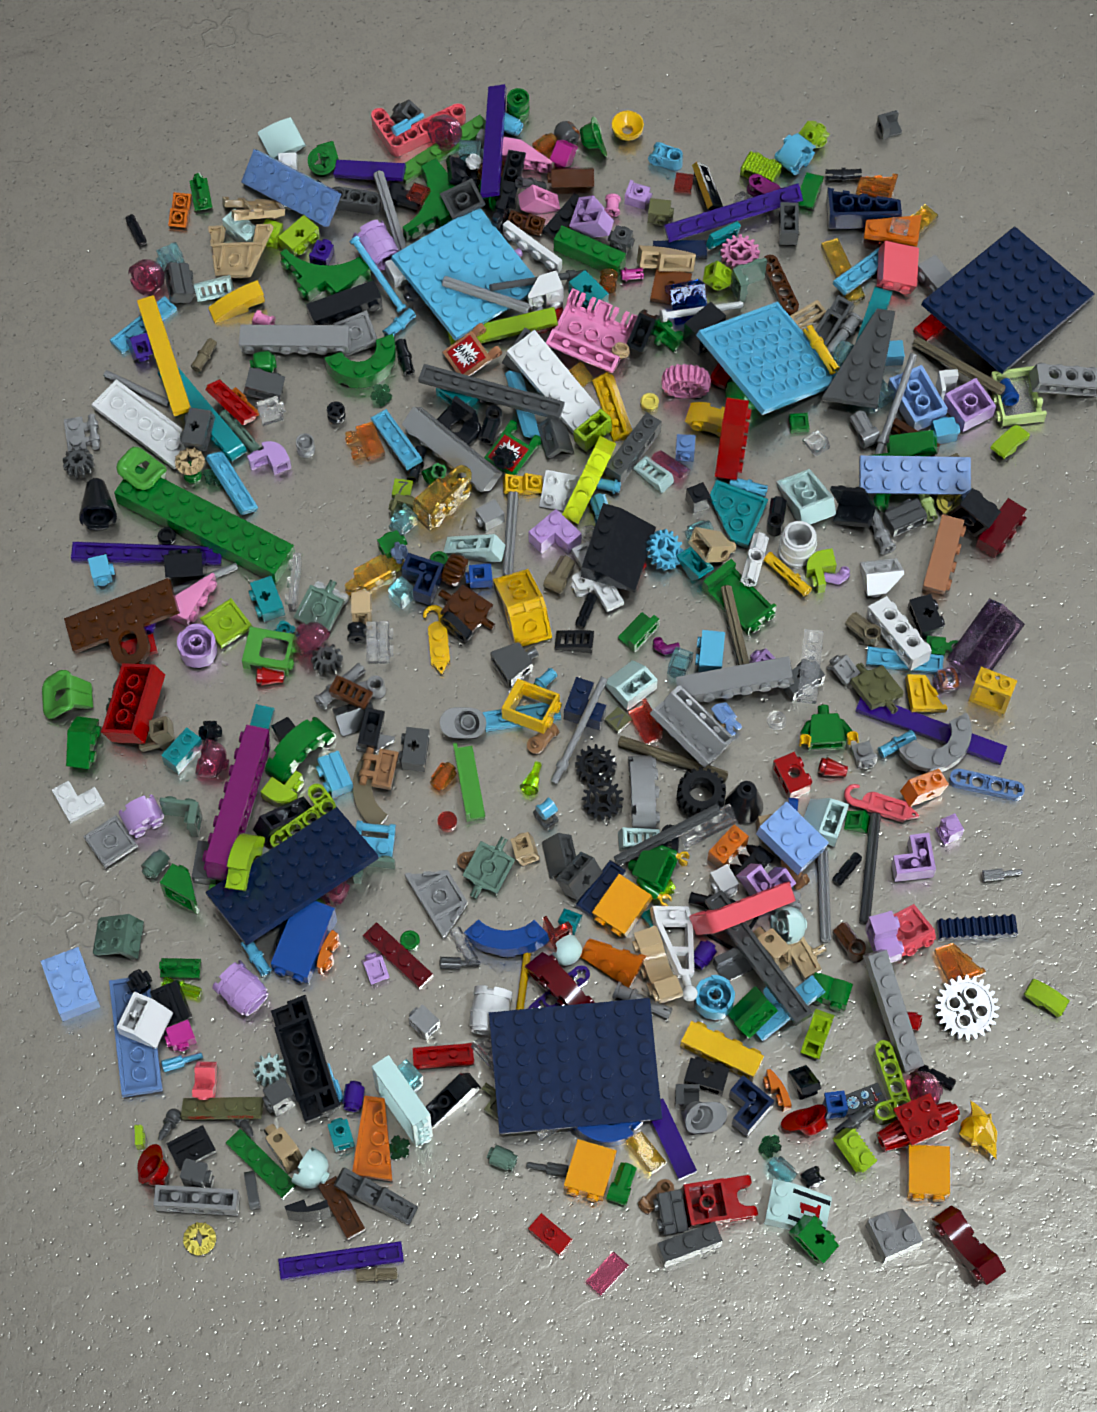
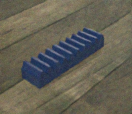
M1006 914L1002 916L995 915L993 917L988 915L977 918L972 916L970 918L963 917L962 919L956 917L955 919L947 918L946 920L940 918L936 921L938 942L1017 937L1018 935L1016 916L1014 914L1006 916Z

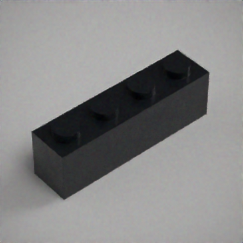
M374 280L306 304L307 314L312 325H333L366 310L367 312L378 310L382 307V297Z

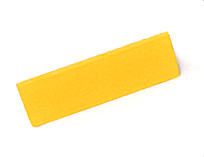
M605 372L592 381L602 410L611 417L612 431H610L613 442L616 443L626 440L633 430L615 378L609 372Z

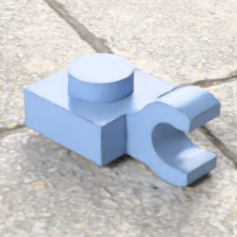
M726 702L715 704L711 708L716 719L722 724H726V730L732 736L736 734L733 731V726L736 730L742 728L741 724L736 721L737 716Z

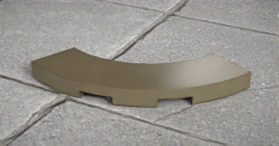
M362 756L353 777L354 801L361 817L366 823L382 825L388 818V814L375 801L372 792V779H367L365 786L359 784L360 777L358 774L363 766ZM371 763V771H375L376 763Z

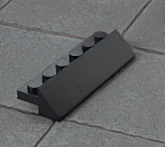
M302 995L287 1001V1005L271 1010L276 1026L274 1027L296 1102L300 1105L305 1123H310L322 1117L331 1116L341 1106L307 996Z

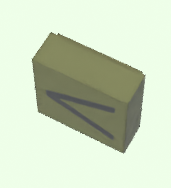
M618 706L605 718V722L619 734L632 722V719Z

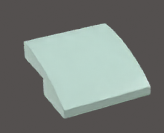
M291 117L273 123L257 132L269 156L278 160V153H296L306 146Z

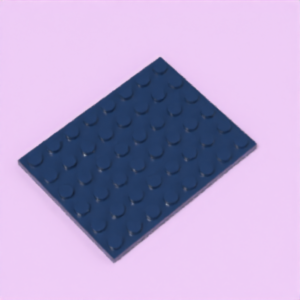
M1014 226L924 299L921 306L999 373L1003 374L1089 302L1095 293Z
M650 998L489 1012L499 1135L662 1120Z

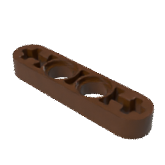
M771 254L766 255L764 258L767 259V262L773 263V270L771 271L770 264H767L765 276L778 303L790 316L798 311L799 303L777 257ZM774 275H779L782 279L780 281H774L772 277ZM786 290L789 294L782 296L779 294V291ZM787 301H789V304H790L791 307H794L793 310H791V308H787V307H788V302H787Z

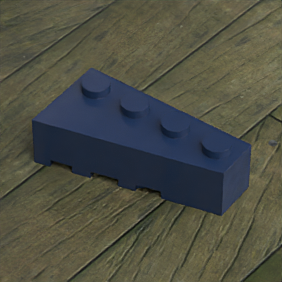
M828 188L826 205L829 229L865 228L866 220L902 217L901 200L882 196L873 198L864 193L855 195L850 194V191L843 190V192L834 191V188Z

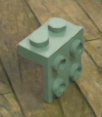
M130 914L99 918L93 954L101 956L120 953L131 960L138 959L144 921Z

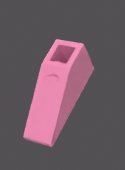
M504 137L502 165L505 166L508 150L526 153L524 170L551 173L552 161L520 139Z
M209 574L178 593L175 597L180 614L169 618L185 626L191 625L192 622L194 623L198 618L200 608L206 605L208 595L217 586L215 574Z

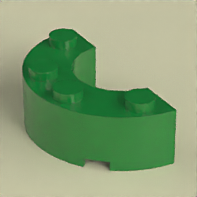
M393 334L376 339V351L372 357L365 361H351L342 352L325 357V368L328 374L336 382L348 385L349 388L362 389L379 384L389 376L396 362Z
M313 717L312 721L304 720L293 728L274 749L276 754L273 759H268L265 773L285 784L296 771L297 766L306 759L309 752L316 750L318 747L324 748L326 745H330L335 740L336 734L317 717Z

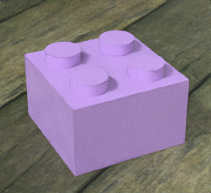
M977 378L946 393L943 400L948 408L947 412L951 417L955 418L956 423H959L962 433L993 417L996 409L995 403Z

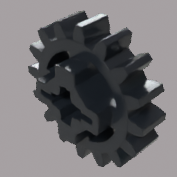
M597 744L594 745L593 749L588 745L587 751L581 749V756H576L578 761L575 762V768H578L576 774H581V781L587 779V784L594 782V779L598 782H601L602 778L609 781L611 775L616 773L617 763L614 762L616 757L615 755L610 756L611 750L605 751L604 745L601 749L598 748Z
M602 778L599 783L594 779L595 784L588 783L587 785L590 789L583 790L587 794L586 797H582V800L587 802L583 807H589L587 813L594 812L595 819L598 815H601L602 820H604L605 815L612 818L611 813L618 814L616 808L623 807L619 804V801L624 800L623 797H619V794L623 791H617V783L611 785L612 779L605 782V779ZM608 786L609 788L606 791H600L597 787ZM591 792L595 795V802L592 805L590 803ZM596 792L601 795L607 794L606 799L610 805L608 806L604 802L599 803V797ZM613 793L616 795L615 805L611 803V795ZM599 807H607L609 809L605 812L597 811Z

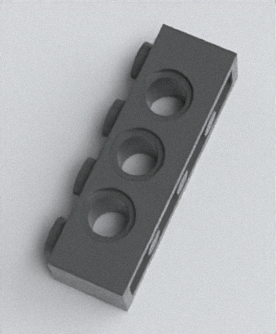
M646 412L607 464L605 477L613 481L617 479L622 485L633 470V467L660 434L662 421Z

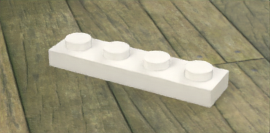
M507 220L503 224V235L507 240H512L521 250L530 253L535 260L542 262L548 270L557 271V273L562 270L561 258Z

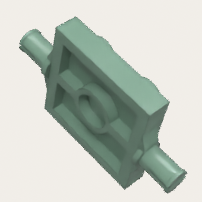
M330 579L326 589L317 588L313 585L309 586L293 617L294 620L306 626L301 635L303 638L308 639L312 630L329 634L345 603L344 599L332 593L337 582Z
M500 836L496 846L480 841L462 875L475 884L470 896L473 897L474 895V898L477 899L482 889L498 893L515 861L514 858L503 851L508 839Z

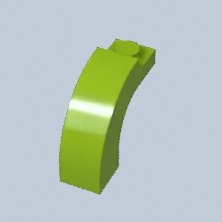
M244 833L237 837L227 863L229 869L225 888L246 891L252 862L256 856H262L265 837Z

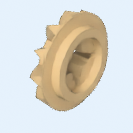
M186 447L185 450L179 451V454L175 456L177 470L185 475L197 474L205 464L202 452L196 450L195 447L193 449ZM188 456H190L192 459V466H190L187 462Z

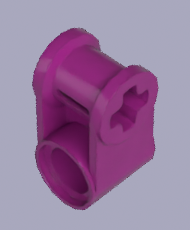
M753 174L749 178L747 193L755 197L781 189V187L760 174Z

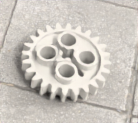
M965 975L963 980L960 976H957L956 982L950 979L948 980L949 985L946 983L942 985L944 990L937 991L941 997L934 999L939 1002V1005L934 1006V1009L939 1010L935 1017H941L938 1024H945L943 1031L950 1029L949 1036L957 1033V1039L964 1035L965 1041L969 1040L970 1035L975 1040L977 1039V1034L982 1037L984 1036V1031H991L988 1025L993 1026L996 1024L992 1018L998 1017L994 1011L998 1010L999 1007L994 1006L998 999H992L991 997L995 991L988 992L990 985L982 986L983 979L977 983L976 976L969 980L968 975ZM967 989L972 990L974 994L973 999H969L966 996ZM950 999H954L956 1001V1009L950 1007ZM969 1005L970 1008L965 1011L963 1007ZM977 1007L983 1009L984 1015L982 1017L977 1015ZM960 1016H963V1017L966 1018V1020H967V1025H966V1026H962V1025L960 1024V1022H959Z

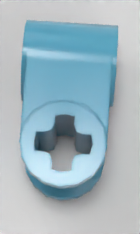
M661 142L654 144V150L648 157V161L651 164L670 169L671 171H678L682 168L683 153L680 149Z

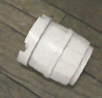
M794 521L785 527L780 537L778 557L779 559L781 558L787 567L803 569L807 566L808 559L816 552L817 536L814 528L804 521Z
M477 985L474 987L473 992L474 999L470 1010L469 1027L471 1032L491 1037L489 1012L509 1011L513 994L507 989L499 987L492 989L486 985Z

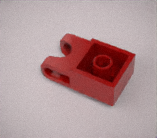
M743 1175L684 1184L681 1187L688 1228H699L716 1222V1225L748 1220L758 1216L756 1206L743 1205L737 1198L739 1190L746 1189L752 1184L751 1176ZM704 1200H706V1203H710L708 1208L702 1205Z

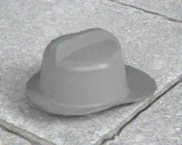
M454 707L449 708L442 714L440 727L444 734L449 737L476 738L484 732L486 718L478 709Z
M694 1101L689 1103L685 1110L681 1111V1115L683 1116L685 1127L690 1133H707L716 1131L723 1126L727 1118V1110L720 1102Z

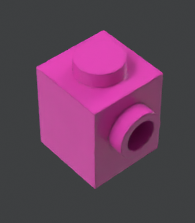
M563 139L557 140L550 160L558 168L569 167L572 165L578 146Z
M188 1020L165 1028L168 1035H165L164 1038L167 1046H172L174 1052H183L189 1049L191 1045L197 1043Z

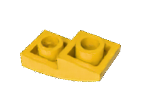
M525 473L523 476L511 474L503 476L504 494H508L510 491L518 492V495L542 494L543 476Z

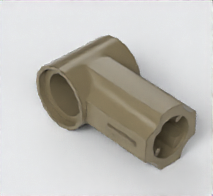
M566 555L560 556L552 572L550 571L547 574L543 587L561 594L567 584V578L575 566V561Z
M857 612L852 613L848 617L845 625L861 637L866 646L876 647L880 643L881 629L878 625L871 624ZM869 634H875L876 636H875V637H870V636H868V635H869Z

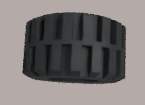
M699 767L698 771L695 768L691 769V773L687 771L684 774V778L681 777L677 788L678 807H682L681 812L683 814L688 813V818L713 805H717L720 811L723 808L726 785L723 784L724 780L722 777L718 778L719 774L716 771L711 773L712 769L707 768V771H705L703 767ZM702 787L708 789L712 793V797L706 801H699L694 799L690 792L695 788Z

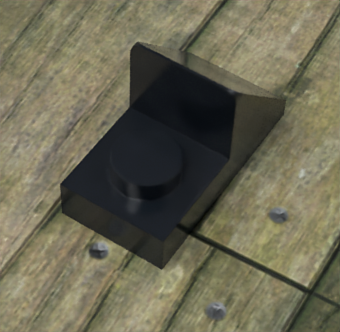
M366 708L358 746L377 749L380 734H383L385 711Z
M807 1065L788 1071L800 1100L818 1094V1090L821 1089L820 1082Z

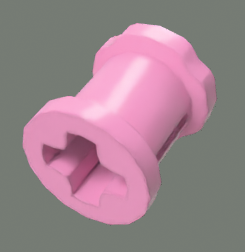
M618 194L606 195L605 201L607 203L604 210L610 217H617L620 215L618 207L621 197Z
M257 310L253 316L252 325H274L276 317H270L263 314L261 310Z

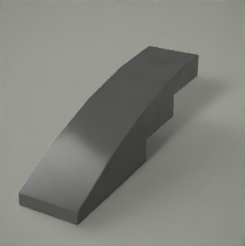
M345 1167L341 1169L333 1185L353 1198L406 1225H410L418 1209V1206L388 1188L381 1187Z

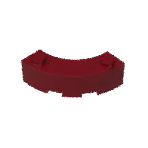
M541 952L525 965L533 981L539 984L547 993L550 992L554 998H558L556 1003L559 1006L595 1003L589 995L586 996L552 954L548 956L546 953Z
M951 1205L932 1218L937 1235L944 1238L977 1282L981 1281L988 1285L1006 1272L998 1255L988 1248L984 1242L980 1243L976 1237L972 1236L975 1234L974 1230L959 1209Z

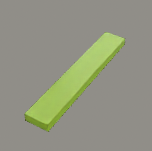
M551 307L483 324L486 332L478 336L477 339L480 343H486L520 335L524 328L532 332L558 326L555 308ZM449 334L450 344L452 345V344H454L456 341H455V340L453 339V337Z

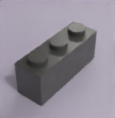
M716 1222L659 1242L656 1249L665 1268L722 1246L723 1240Z

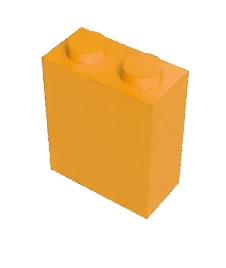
M618 874L593 910L594 920L602 926L605 924L610 926V931L615 935L627 937L652 901V895L621 874Z
M577 1139L564 1183V1190L567 1191V1194L575 1197L582 1195L591 1202H598V1200L603 1202L617 1150Z
M909 1145L907 1148V1198H912L913 1201L932 1199L934 1202H944L945 1199L948 1200L950 1196V1146Z

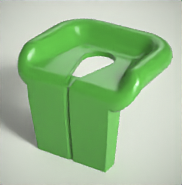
M136 446L131 447L121 457L116 467L117 473L123 479L140 490L151 488L160 477L164 479L167 471L166 466L142 448ZM140 464L146 469L143 474L135 472L136 467Z
M59 670L45 679L42 686L44 715L48 719H54L73 707L82 709L93 708L92 684L72 676L67 670ZM65 689V694L56 701V692Z

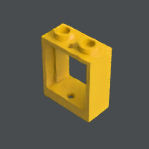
M981 667L969 701L1004 715L1018 680Z
M517 679L501 708L502 719L544 734L547 728L552 726L555 713H559L561 709L560 694ZM523 695L550 705L543 720L515 711Z

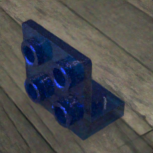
M700 279L665 286V293L671 299L672 311L703 307L708 304L705 283ZM694 315L673 318V322L675 325L684 324Z

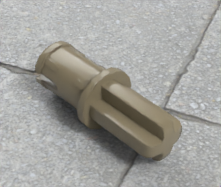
M207 339L202 349L198 350V355L190 366L194 371L201 372L207 360H210V355L217 345L214 339Z
M375 1266V1268L356 1269L357 1282L375 1281V1283H378L381 1280H396L398 1277L396 1267L377 1268Z

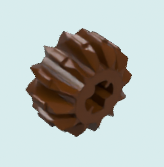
M457 554L450 555L441 574V580L448 585H459L468 567V559Z

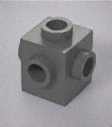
M408 99L394 106L393 114L390 118L397 124L406 118L410 120L419 115L422 110Z
M616 225L614 231L611 230L608 236L610 247L620 250L627 255L635 242L633 230L625 226Z

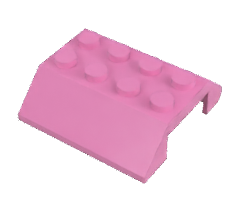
M572 288L567 298L565 309L558 321V326L552 329L546 344L551 348L613 373L621 359L619 356L612 354V347L617 342L627 344L638 316L632 313L628 324H626L630 312L626 311L622 316L621 323L615 321L619 313L618 307L614 308L611 317H609L613 305L599 299L593 310L596 298L592 297L586 309L582 307L586 294L582 292L578 303H576L580 291Z

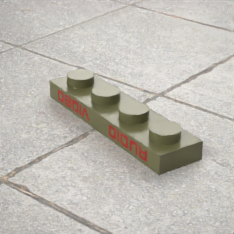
M221 1097L208 1100L183 1098L181 1118L182 1120L262 1119L264 1101L262 1097Z

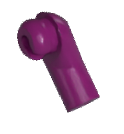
M661 637L653 639V648L663 655L681 651L678 642L667 645Z

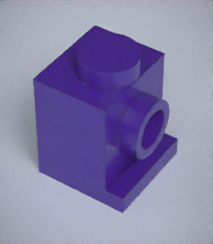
M327 239L317 240L312 252L309 254L310 263L329 265L335 253L332 242Z
M147 332L126 340L133 360H139V363L149 360V356L154 354ZM137 346L142 348V352H138Z

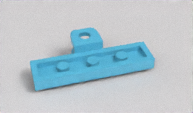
M813 975L795 988L808 1006L825 993V990ZM767 987L763 990L764 995L778 1011L756 1032L762 1041L766 1040L791 1020Z

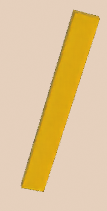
M152 295L139 299L137 303L174 417L187 413L191 406L155 297Z

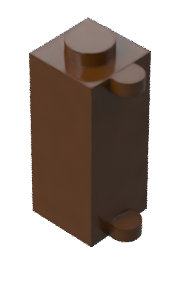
M593 167L551 168V173H547L548 183H551V188L594 187Z

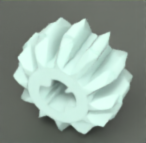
M267 1053L266 1059L260 1055L261 1062L257 1061L254 1063L256 1068L253 1069V1074L257 1075L255 1080L257 1082L261 1081L263 1087L267 1083L271 1085L279 1080V1078L284 1077L286 1079L284 1072L287 1069L286 1066H283L285 1062L284 1059L279 1060L278 1054L272 1058L271 1054ZM270 1067L274 1069V1072L270 1071V1073H267L266 1071L267 1069L270 1070Z

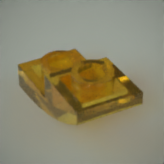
M926 204L915 214L921 215L919 235L938 218V214Z

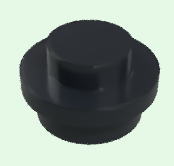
M169 527L162 528L157 535L158 541L162 545L173 544L176 540L175 531Z

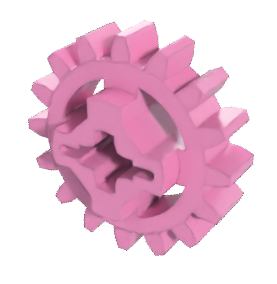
M739 234V238L732 235V240L727 238L726 243L722 244L720 253L722 262H726L725 266L727 267L732 266L731 270L740 264L750 263L759 258V245H754V239L748 240V235L745 238H742V234Z

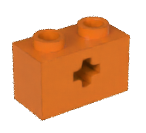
M936 769L909 779L900 792L909 807L940 796L949 784L940 769Z
M734 824L709 850L707 860L718 869L726 864L729 865L748 845L749 836Z

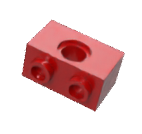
M795 751L775 759L772 766L788 798H796L810 792L811 784L813 783L809 773H805L803 769L804 764L801 757H797ZM796 773L798 777L793 778L789 774Z

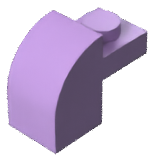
M262 442V450L253 451L247 456L251 470L268 463L274 475L291 469V462L286 450L276 442Z

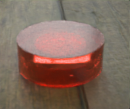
M450 811L442 812L438 816L439 828L445 832L454 830L457 826L456 815Z

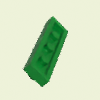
M241 1129L225 1142L282 1200L297 1186L292 1183V1178Z

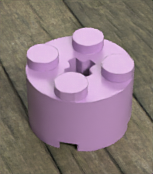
M191 624L179 633L177 647L185 665L201 668L213 663L217 655V644L211 630L203 624Z
M152 794L149 795L150 798H146L144 795L125 805L126 810L124 812L120 810L118 813L129 834L134 835L135 838L143 836L146 833L145 830L151 827L156 829L163 824L164 814Z

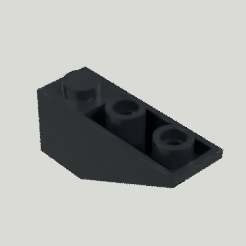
M508 150L500 184V195L498 196V199H501L502 193L509 194L511 209H516L520 188L516 187L515 180L519 176L522 177L526 157L525 152Z
M470 1073L458 1074L425 1107L430 1113L432 1128L460 1108L481 1089Z

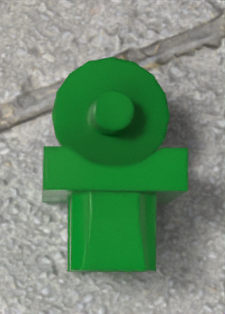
M659 319L653 333L656 337L654 343L657 346L663 343L674 353L678 350L680 343L683 342L684 333L681 330L675 332L672 329L673 325L670 320L667 319V322H661Z

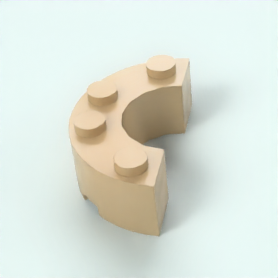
M657 926L635 932V941H632L635 953L638 952V954L646 955L640 972L643 979L647 978L648 983L646 987L649 995H652L655 1003L658 1002V1004L682 997V988L677 976H674L670 968Z

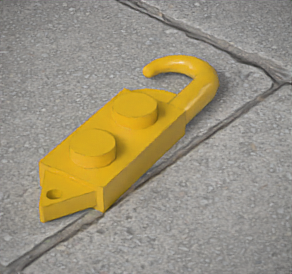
M430 605L425 608L423 617L426 618L429 611H436L438 613V621L428 626L431 666L434 665L438 672L443 675L447 665L450 664L447 629L440 622V618L443 616L441 615L442 608L438 605Z

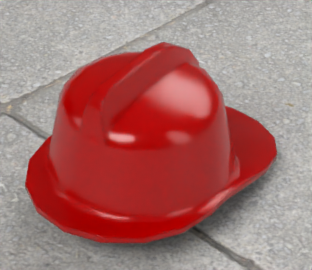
M817 1104L793 1111L783 1118L781 1126L784 1130H800L807 1136L815 1135L828 1128V1123L824 1116L826 1107L823 1104Z
M152 1144L147 1147L138 1160L139 1183H147L151 1186L165 1185L169 1166L163 1159L162 1149L158 1144Z

